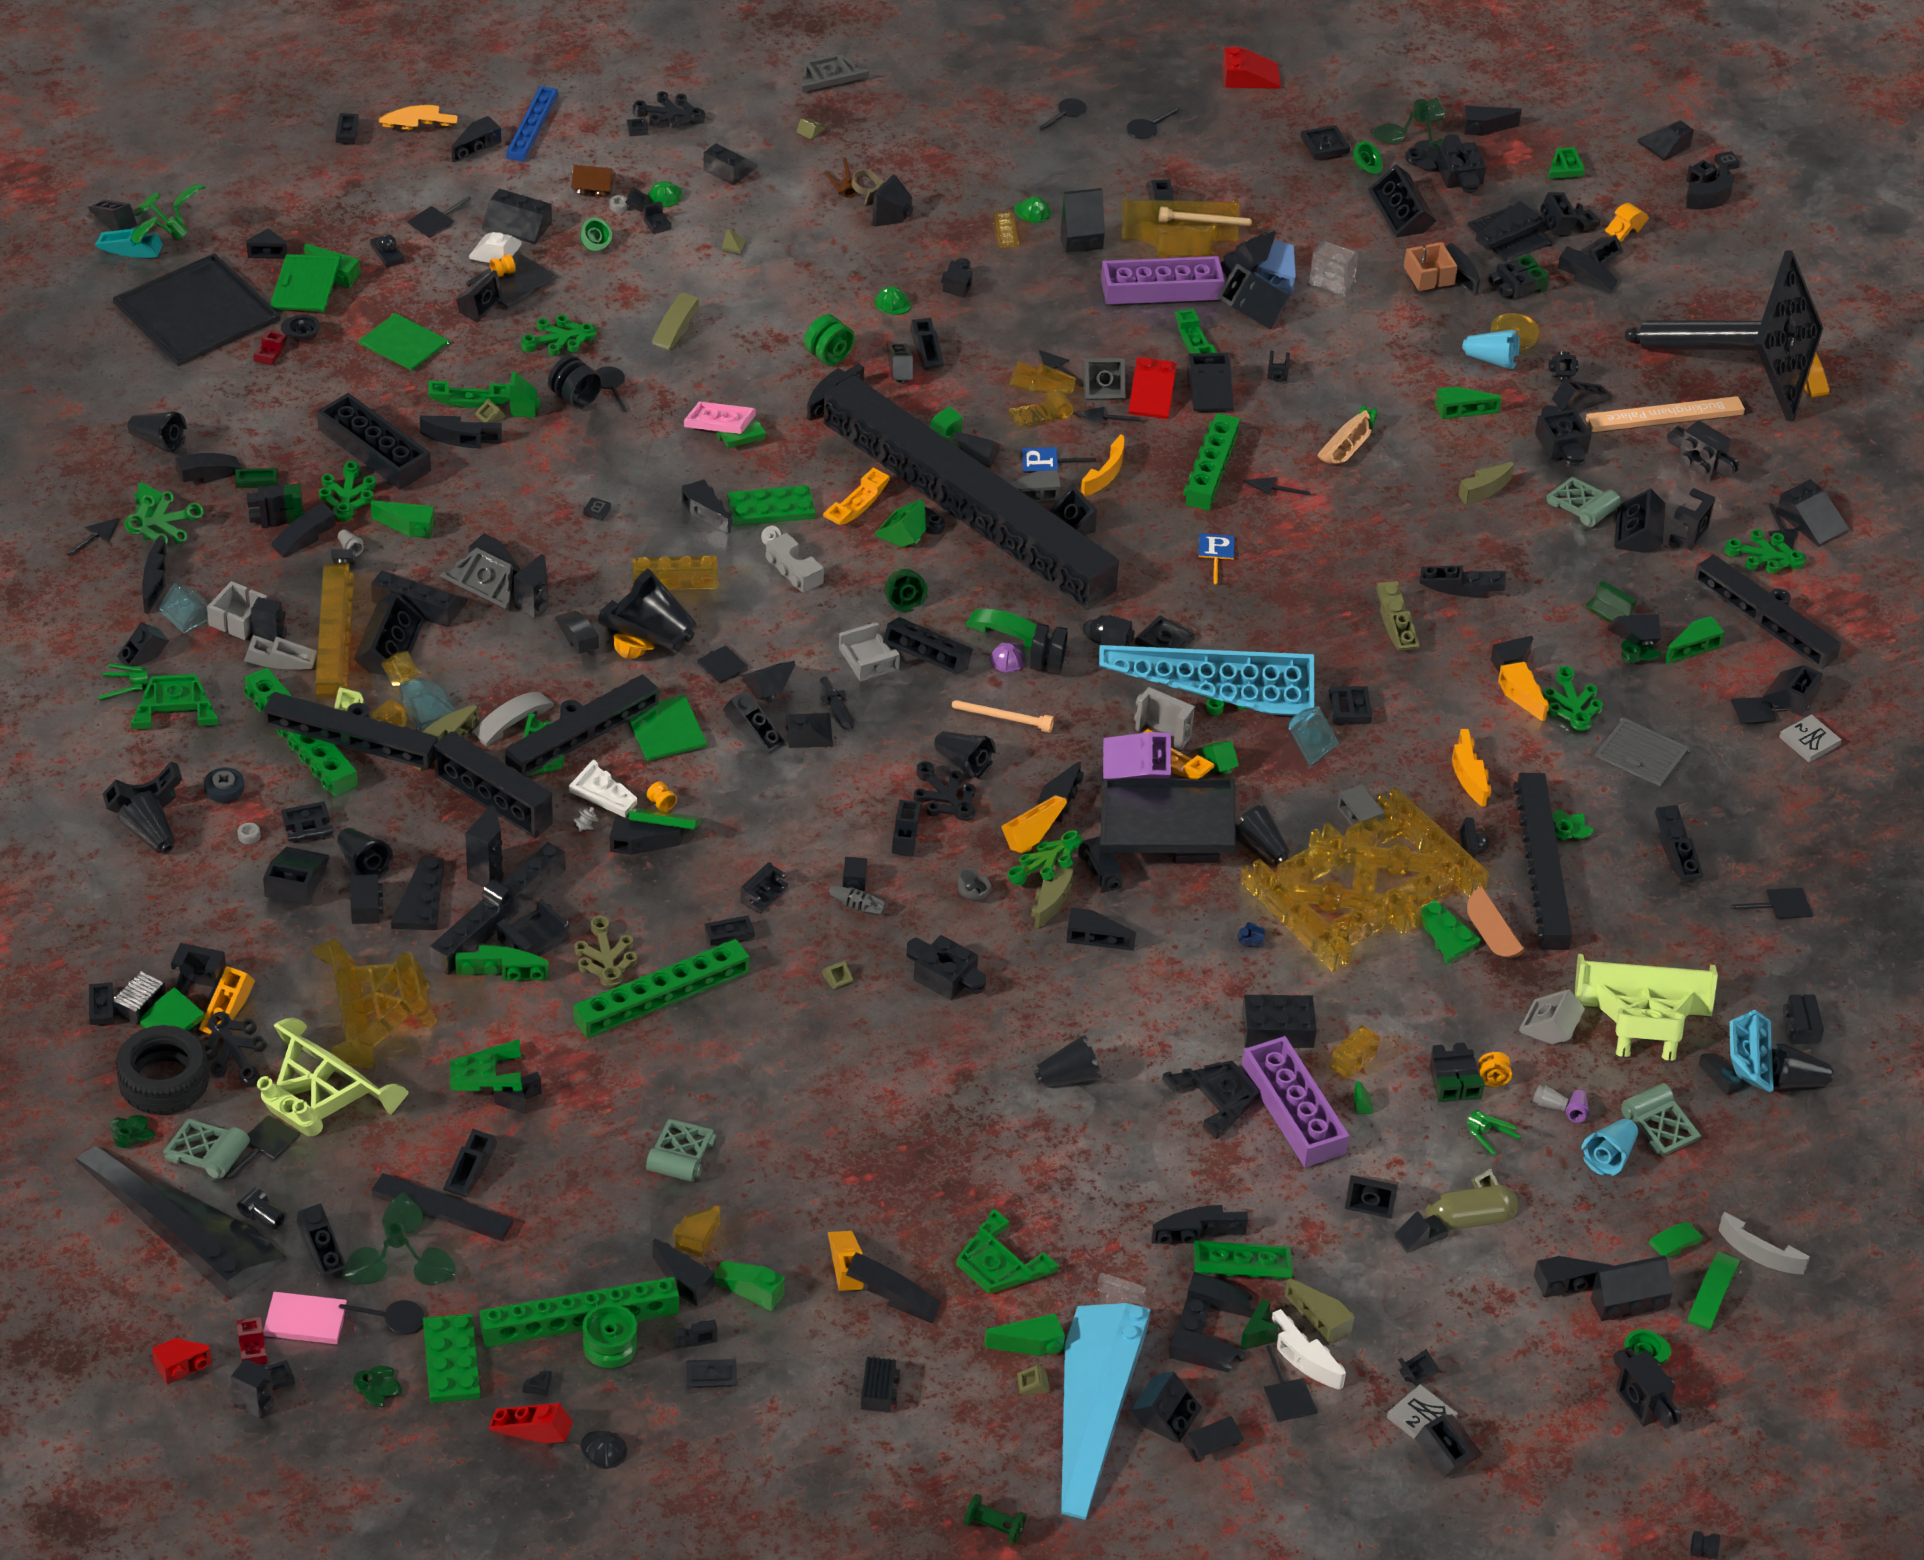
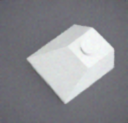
M495 232L485 234L471 252L469 259L489 263L490 259H500L506 254L513 256L522 243L510 235Z

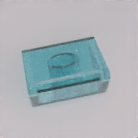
M174 582L159 605L158 610L179 630L185 633L208 621L207 606L210 603L195 589Z

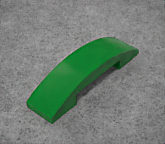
M1194 309L1175 311L1177 325L1189 353H1217L1213 344H1208L1200 328V319Z
M428 380V397L440 403L464 408H480L488 399L494 405H499L510 401V384L490 383L489 389L450 388L449 381Z
M995 609L974 610L966 622L967 627L984 633L988 628L1023 639L1024 646L1031 648L1037 626L1023 617Z
M1719 1251L1717 1252L1695 1299L1687 1320L1688 1323L1709 1331L1711 1330L1719 1307L1731 1280L1735 1276L1741 1259Z

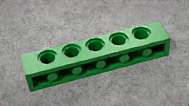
M1216 413L1214 421L1210 420L1209 433H1205L1204 446H1200L1199 459H1195L1194 472H1190L1189 485H1185L1183 496L1186 497V506L1210 511L1239 433L1240 418Z

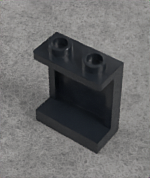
M539 899L535 911L510 925L504 919L498 922L497 939L508 948L526 951L540 957L569 940L570 927L568 921L564 917H560L550 904H546L542 899Z

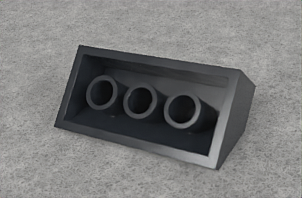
M1397 164L1368 189L1397 238L1423 234L1437 221L1410 174Z
M382 570L371 583L373 603L377 604L379 600L395 591L424 616L426 621L447 628L468 602L466 597Z
M395 591L379 600L354 660L369 673L396 678L401 677L425 617Z

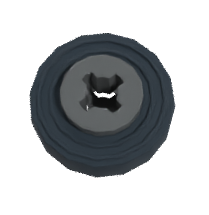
M228 767L210 771L204 780L206 795L211 800L221 803L232 802L238 799L243 794L245 787L242 774Z

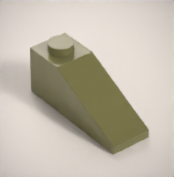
M1291 1278L1286 1281L1284 1296L1328 1344L1352 1332L1354 1315L1340 1300Z

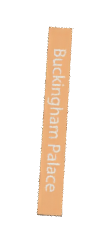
M1735 396L1590 413L1586 415V421L1592 432L1743 415L1745 409L1739 397Z

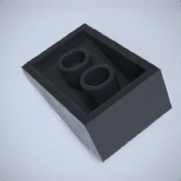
M1102 188L1064 192L1060 239L1065 252L1103 249L1105 230Z
M1811 479L1780 495L1777 513L1818 547L1849 532L1848 526L1825 490Z

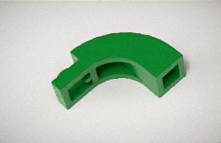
M948 407L932 419L929 428L951 442L950 439L955 437V431L962 433L963 417L953 408Z

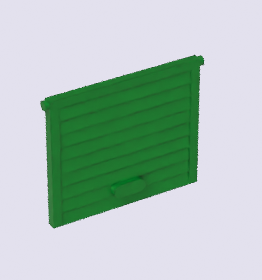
M286 254L270 306L276 310L320 311L324 313L341 262V255Z
M392 313L391 317L359 339L358 344L412 371L445 345H449L450 341L396 313Z
M685 695L660 700L658 705L628 720L648 763L651 760L707 747V742Z

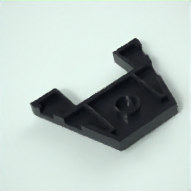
M1233 1060L1204 1065V1069H1182V1073L1172 1074V1072H1166L1162 1078L1174 1093L1195 1084L1219 1110L1218 1113L1204 1119L1203 1124L1215 1139H1218L1260 1095V1090Z

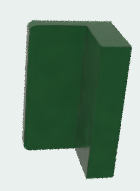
M1602 580L1597 584L1595 597L1586 603L1585 608L1611 623L1617 616L1633 615L1636 600Z

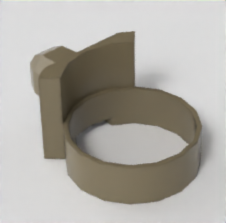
M862 169L855 172L851 185L856 192L867 195L864 202L866 206L874 200V194L883 185V180H879L874 172ZM858 176L868 177L875 182L876 188H863L856 183L854 178Z

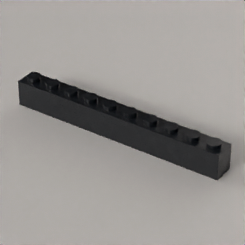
M1519 773L1518 781L1514 782L1513 791L1514 795L1518 796L1516 798V810H1520L1519 826L1523 827L1521 830V841L1525 842L1524 858L1528 859L1526 873L1530 875L1529 890L1533 891L1531 904L1532 907L1536 908L1534 923L1538 924L1537 940H1541L1542 950H1569L1572 931L1545 773Z

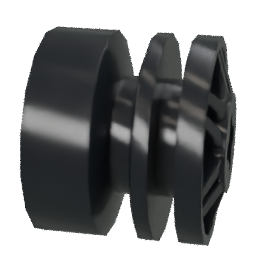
M568 355L561 358L550 371L548 386L551 391L563 398L572 407L583 409L597 398L602 388L603 379L598 372L587 366L578 357Z

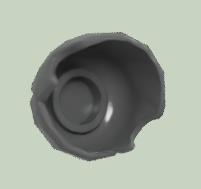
M965 868L960 871L957 889L961 896L968 900L979 901L990 894L992 885L987 875L981 877L976 868Z

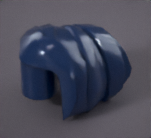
M1247 922L1246 926L1241 928L1237 934L1239 943L1247 947H1262L1266 930L1254 923Z

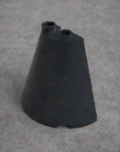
M649 568L636 578L630 593L618 603L611 600L600 610L598 616V623L606 628L673 651L675 654L681 650L684 642L689 643L695 635L693 629L697 624Z

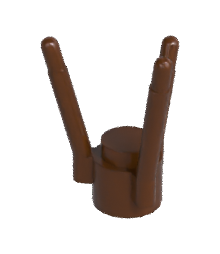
M844 157L846 178L842 180L840 186L827 170L825 174L835 186L839 195L843 194L844 197L851 198L858 192L851 185L852 179L847 158ZM856 177V178H854V179H855L856 183L858 184V177Z

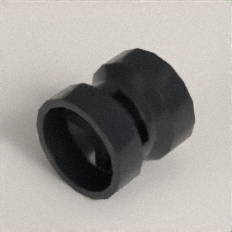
M1693 1531L1690 1555L1699 1557L1703 1553L1709 1559L1716 1560L1719 1552L1720 1535L1711 1533L1704 1537L1701 1531Z

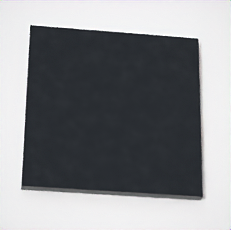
M215 253L113 297V303L177 366L281 320L280 314Z
M1103 779L1100 853H1235V779Z

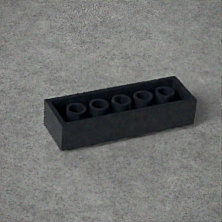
M350 393L343 395L317 411L319 431L399 490L431 471V456L428 450Z
M452 731L434 745L436 778L486 809L491 805L494 806L499 817L533 838H537L553 824L552 792L547 788L538 785L531 778L525 777L513 767H509L498 758L491 756L480 747L473 745L464 737Z

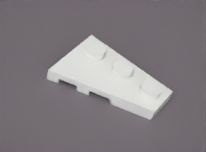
M594 759L569 785L570 793L623 817H626L629 811L633 810L637 805V797L621 783H616L611 778L610 773L600 769Z

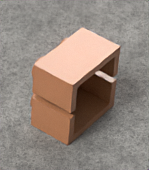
M1442 242L1426 245L1423 263V246L1406 249L1404 269L1418 291L1435 288V285L1444 287L1455 284L1457 265Z

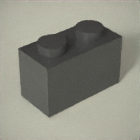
M1362 784L1339 792L1337 808L1359 836L1383 827L1384 809L1376 803L1372 794Z

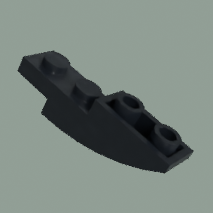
M858 363L845 372L837 368L827 375L816 386L809 398L807 420L811 421L824 413L825 392L853 375L864 382V367Z
M420 415V434L453 446L481 449V443L502 444V423L461 422V416Z
M1463 565L1421 567L1420 584L1451 595L1485 598V591H1505L1506 571L1464 572Z
M1678 805L1657 807L1655 815L1660 827L1659 838L1673 870L1681 880L1703 878L1704 875L1692 838L1687 836Z
M1222 1205L1187 1209L1153 1224L1151 1244H1191L1194 1241H1200V1235L1246 1234L1248 1214L1247 1212H1223Z

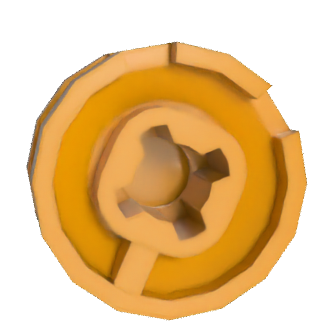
M1490 1052L1478 1060L1479 1075L1483 1077L1486 1086L1499 1087L1511 1080L1512 1070L1509 1057L1501 1052Z

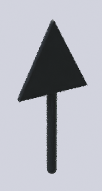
M1039 350L1046 373L1058 368L1080 387L1083 386L1081 381L1061 366L1070 360Z
M1105 406L1073 412L1074 415L1099 424L1102 423V418L1131 421L1141 420L1140 417L1103 414Z
M1276 477L1243 480V482L1268 495L1272 489L1304 495L1311 494L1310 491L1274 485Z
M1769 503V507L1780 530L1768 531L1771 536L1774 533L1782 534L1784 536L1783 542L1793 550L1797 528L1784 529L1773 504Z
M119 518L85 527V529L93 534L67 552V555H72L96 536L108 542Z

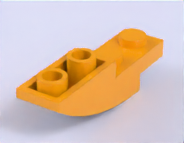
M414 105L386 113L378 118V122L383 123V127L394 128V124L402 125L401 129L413 130V126L418 127V119H422L421 123L433 124V121H440L442 126H452V123H457V115L438 113V105Z
M1460 729L1458 744H1454L1453 767L1466 792L1481 807H1486L1487 798L1491 797V785L1487 784L1488 769L1484 768L1483 760H1477V754L1473 753L1474 738H1470L1469 729Z

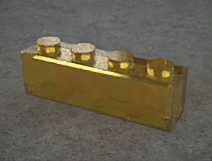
M717 555L632 558L633 584L636 578L649 568L668 590L718 588Z

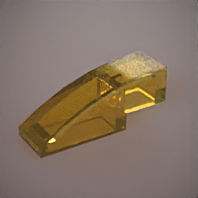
M1017 361L1009 384L1033 392L1071 394L1074 390L1076 378L1041 363L1035 368Z

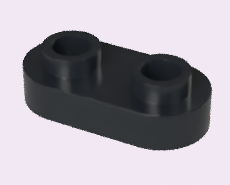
M925 507L926 532L933 535L941 534L945 530V519Z

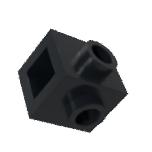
M1558 352V355L1552 356V360H1549V372H1552V377H1557V380H1569V377L1575 376L1576 372H1578L1576 355H1570V352ZM1560 363L1565 365L1564 370H1560Z

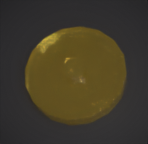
M1506 313L1497 316L1492 321L1490 333L1517 330L1518 332L1515 334L1519 335V351L1532 348L1537 343L1540 332L1538 324L1533 319L1517 313Z

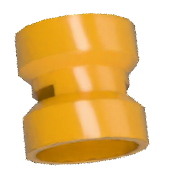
M510 254L503 255L500 259L493 258L489 261L491 271L496 270L498 278L502 277L504 273L511 274L516 271L514 260Z
M662 781L654 783L647 791V798L651 802L656 803L655 805L660 811H669L677 802V796L672 791H668L667 785Z

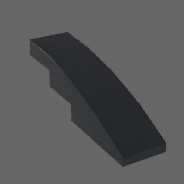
M161 538L156 539L144 568L142 594L144 613L149 614L165 588L164 573L166 572L165 557L167 552L165 539Z
M855 1252L846 1276L868 1284L867 1291L889 1299L888 1306L933 1324L941 1302L898 1272Z

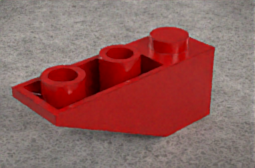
M560 1403L496 1409L488 1429L539 1443L566 1442L573 1421Z

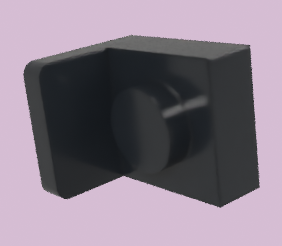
M661 201L644 206V222L653 234L671 230V222L663 213V203Z

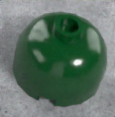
M899 569L893 572L886 580L884 587L887 601L895 610L900 612H911L914 610L912 608L918 605L921 606L928 592L927 584L922 576L911 569Z

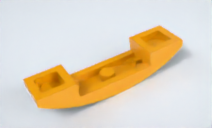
M1120 434L1111 445L1110 459L1101 470L1091 469L1082 479L1081 492L1085 497L1106 487L1118 474L1123 461L1124 435Z
M872 468L861 478V485L842 503L835 502L823 513V517L838 525H844L856 519L880 495L890 476Z
M1147 729V730L1144 731L1143 733L1153 732V731ZM1171 748V773L1197 779L1214 768V763L1199 755L1192 759Z

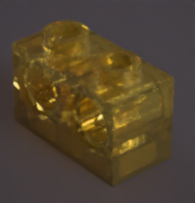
M1361 1025L1333 1049L1330 1068L1349 1080L1377 1055L1380 1036L1364 1025Z

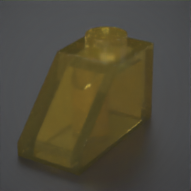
M716 1205L685 1215L682 1222L676 1224L673 1231L675 1248L702 1257L721 1222V1207Z

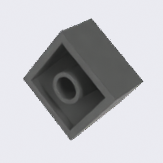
M1085 358L1082 360V382L1085 399L1126 398L1125 358Z

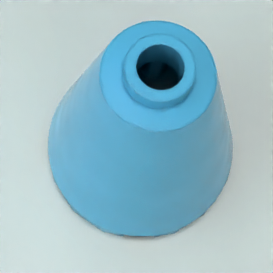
M1505 330L1470 335L1463 341V351L1466 352L1467 356L1506 369H1514L1517 363L1513 362L1514 357L1519 355V335L1515 334L1518 331Z
M1621 1119L1590 1134L1582 1144V1150H1584L1585 1154L1583 1159L1589 1168L1600 1175L1611 1174L1613 1176L1619 1173L1624 1168L1638 1136L1636 1124L1629 1119Z

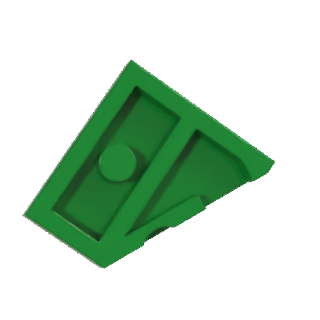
M1557 148L1548 178L1584 176L1585 169L1576 148Z

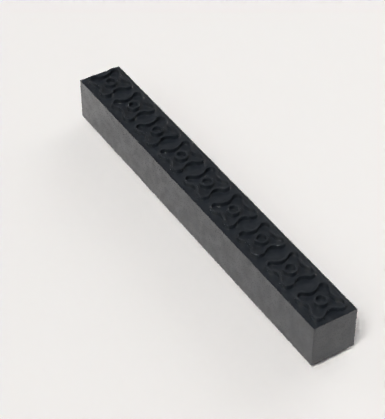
M853 375L825 392L824 424L828 428L835 431L842 438H845L856 448L862 450L870 458H873L900 479H903L914 489L920 491L928 499H931L958 520H961L972 530L985 537L986 540L992 542L1077 604L1088 610L1116 591L1119 559L861 379Z

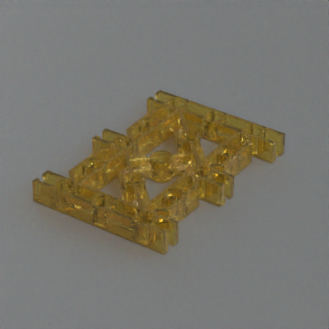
M1397 787L1390 789L1389 799L1386 798L1384 793L1379 795L1378 805L1383 808L1382 810L1385 813L1384 819L1378 821L1377 815L1364 821L1361 820L1346 828L1345 836L1340 834L1328 822L1323 825L1322 836L1317 828L1311 831L1310 848L1278 864L1276 873L1261 859L1253 862L1254 872L1250 870L1248 865L1242 868L1241 884L1333 972L1339 969L1340 958L1345 966L1351 963L1352 945L1384 929L1386 920L1401 934L1409 931V921L1414 928L1420 925L1421 907L1434 899L1437 900L1450 893L1454 883L1469 897L1476 890L1477 884L1479 887L1482 886L1484 890L1488 886L1490 873ZM1402 834L1422 853L1411 852L1410 848L1403 844L1393 845L1390 849L1378 846ZM1348 862L1355 863L1352 889H1345L1336 881H1326L1322 885L1309 884ZM1378 866L1386 867L1394 875H1403L1408 871L1422 872L1383 894L1375 893ZM1307 903L1319 904L1320 908L1327 912H1335L1340 907L1353 910L1327 923Z

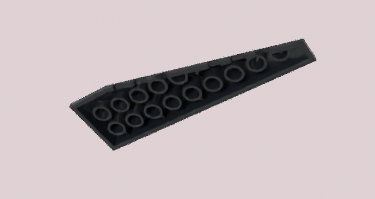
M93 1146L76 1158V1161L229 1300L287 1260V1257L255 1228L97 1146Z

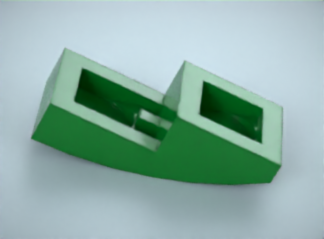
M1686 1221L1657 1234L1650 1239L1649 1244L1661 1256L1665 1255L1666 1258L1680 1255L1685 1247L1699 1244L1703 1236Z

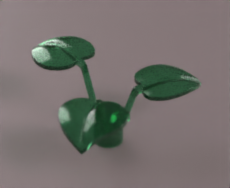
M1437 98L1430 101L1418 99L1414 102V111L1410 112V117L1404 129L1399 125L1389 123L1370 130V132L1381 142L1388 144L1399 143L1404 140L1405 136L1403 133H1406L1412 119L1415 118L1417 122L1426 121L1429 142L1431 143L1429 148L1438 150L1439 146H1443L1444 139L1433 140L1429 121L1436 122L1442 120L1445 116V111Z
M401 1192L389 1204L383 1215L382 1224L387 1240L383 1242L382 1254L379 1256L378 1251L372 1247L357 1249L350 1255L346 1263L347 1269L343 1270L342 1275L347 1280L357 1284L375 1283L387 1272V1265L382 1260L386 1257L388 1247L401 1248L403 1245L419 1261L415 1264L413 1271L416 1279L422 1284L436 1285L442 1283L456 1274V1268L452 1258L440 1248H427L423 1252L422 1257L416 1253L409 1243L406 1233H412L420 1227L423 1221V1214L419 1206L405 1192Z

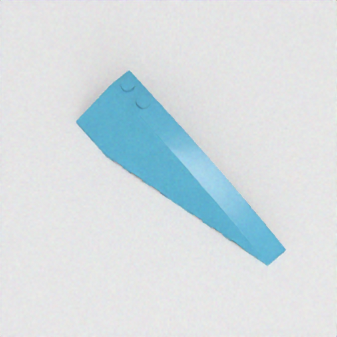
M1099 646V667L1271 715L1314 716V654Z
M1128 1303L1077 1307L1065 1342L1061 1514L1083 1520L1087 1518L1146 1336L1150 1317V1309Z

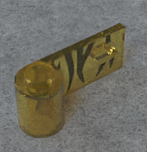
M1055 388L1046 394L1044 403L1008 409V413L1020 427L1068 418L1072 414L1074 406L1061 389Z

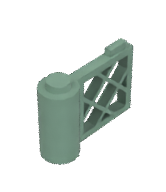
M1571 477L1547 495L1548 504L1556 508L1561 507L1580 516L1581 522L1589 527L1597 524L1621 504V499L1615 491L1607 490L1603 492L1574 477ZM1572 485H1574V486H1576V487H1578V488H1580V489H1568V488L1571 487ZM1592 494L1594 497H1585L1584 495ZM1570 495H1581V497L1570 498ZM1557 496H1567V498L1559 499ZM1572 504H1583V505L1578 508V507H1576V506H1574V505H1572Z
M1660 1083L1624 1100L1622 1103L1621 1111L1623 1116L1637 1123L1650 1140L1648 1145L1656 1155L1660 1153L1664 1157L1700 1140V1133L1676 1104L1671 1089L1665 1083ZM1672 1110L1677 1116V1120L1665 1118L1664 1113ZM1646 1121L1659 1122L1658 1129L1649 1127ZM1662 1124L1674 1126V1134L1661 1131ZM1678 1129L1688 1130L1691 1136L1683 1137L1677 1135ZM1660 1137L1673 1140L1672 1145L1665 1148L1659 1141Z
M187 1119L163 1153L167 1161L177 1164L182 1161L206 1169L210 1176L222 1178L249 1144L250 1138L243 1130L236 1127L225 1130ZM191 1128L200 1130V1133L186 1136ZM219 1136L217 1140L208 1143L206 1141L207 1137ZM203 1139L204 1144L190 1148L189 1143ZM185 1144L187 1145L188 1149L179 1152L174 1151L176 1147ZM207 1150L203 1159L193 1156V1154Z
M668 1119L655 1147L651 1148L649 1152L646 1170L693 1182L695 1178L698 1179L702 1171L700 1162L707 1147L713 1146L717 1135L713 1134L714 1130ZM670 1129L681 1130L682 1133L672 1135ZM701 1135L705 1136V1138L695 1141L692 1136ZM687 1138L690 1142L680 1146L677 1141ZM670 1143L675 1147L672 1149L662 1148L663 1145ZM695 1149L697 1155L686 1154L685 1151Z

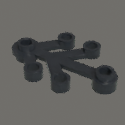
M665 91L657 93V101L665 107L647 105L643 100H637L633 104V115L636 117H644L648 112L658 113L652 114L649 117V123L652 126H659L662 122L668 120V126L675 129L687 122L695 125L701 124L706 117L704 110L693 107L687 102L685 94H677L675 97V103L682 106L685 110H681L668 99V93Z
M922 761L917 764L916 774L919 779L928 781L938 792L918 788L914 791V801L924 803L928 799L949 802L951 804L941 805L935 801L929 802L927 804L928 815L937 816L939 813L954 814L957 819L962 821L974 818L976 809L971 800L975 796L976 787L973 784H965L962 788L963 800L960 801L956 797L958 786L962 783L963 775L960 771H952L949 774L950 785L948 789L934 775V765L931 762Z
M226 1012L213 1014L208 1022L209 1029L212 1032L208 1044L204 1045L206 1052L212 1049L211 1053L207 1054V1060L215 1058L217 1054L216 1046L220 1036L224 1039V1043L218 1060L211 1065L210 1071L215 1077L224 1076L231 1053L241 1070L240 1080L248 1087L257 1085L261 1075L255 1067L249 1066L239 1047L262 1052L267 1047L266 1041L261 1036L250 1039L233 1036L230 1030L244 1031L247 1035H251L257 1030L256 1023L252 1019H245L244 1021L231 1020V1017ZM249 1024H252L251 1028L246 1029ZM262 1041L261 1045L256 1047V1044ZM218 1067H221L220 1071L215 1072Z

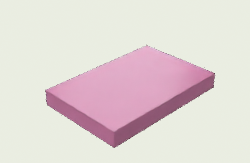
M699 401L685 418L684 427L742 434L756 416V409Z
M274 1292L263 1330L264 1336L338 1344L346 1312L345 1309L339 1308V1304L347 1305V1300Z

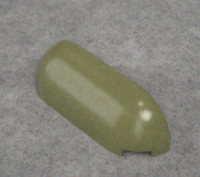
M1496 1185L1445 1193L1441 1195V1200L1433 1205L1428 1204L1425 1212L1428 1217L1435 1215L1439 1218L1447 1229L1455 1230L1509 1221L1517 1214L1519 1203L1515 1191L1507 1189L1505 1185Z

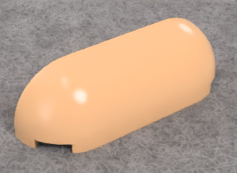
M1367 410L1344 424L1318 453V457L1328 464L1343 463L1368 438L1371 430L1369 429L1368 419H1370Z

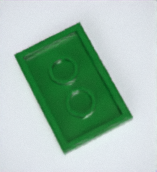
M637 807L629 811L628 818L633 821L688 829L697 828L701 825L702 817Z

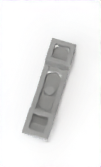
M530 692L520 695L490 713L473 730L472 735L487 747L502 738L503 730L525 718L529 713L539 716L554 707V703L541 692Z
M1726 1212L1722 1214L1718 1230L1740 1253L1761 1265L1778 1271L1793 1274H1804L1806 1272L1810 1256L1789 1245L1783 1251L1744 1230L1745 1222Z

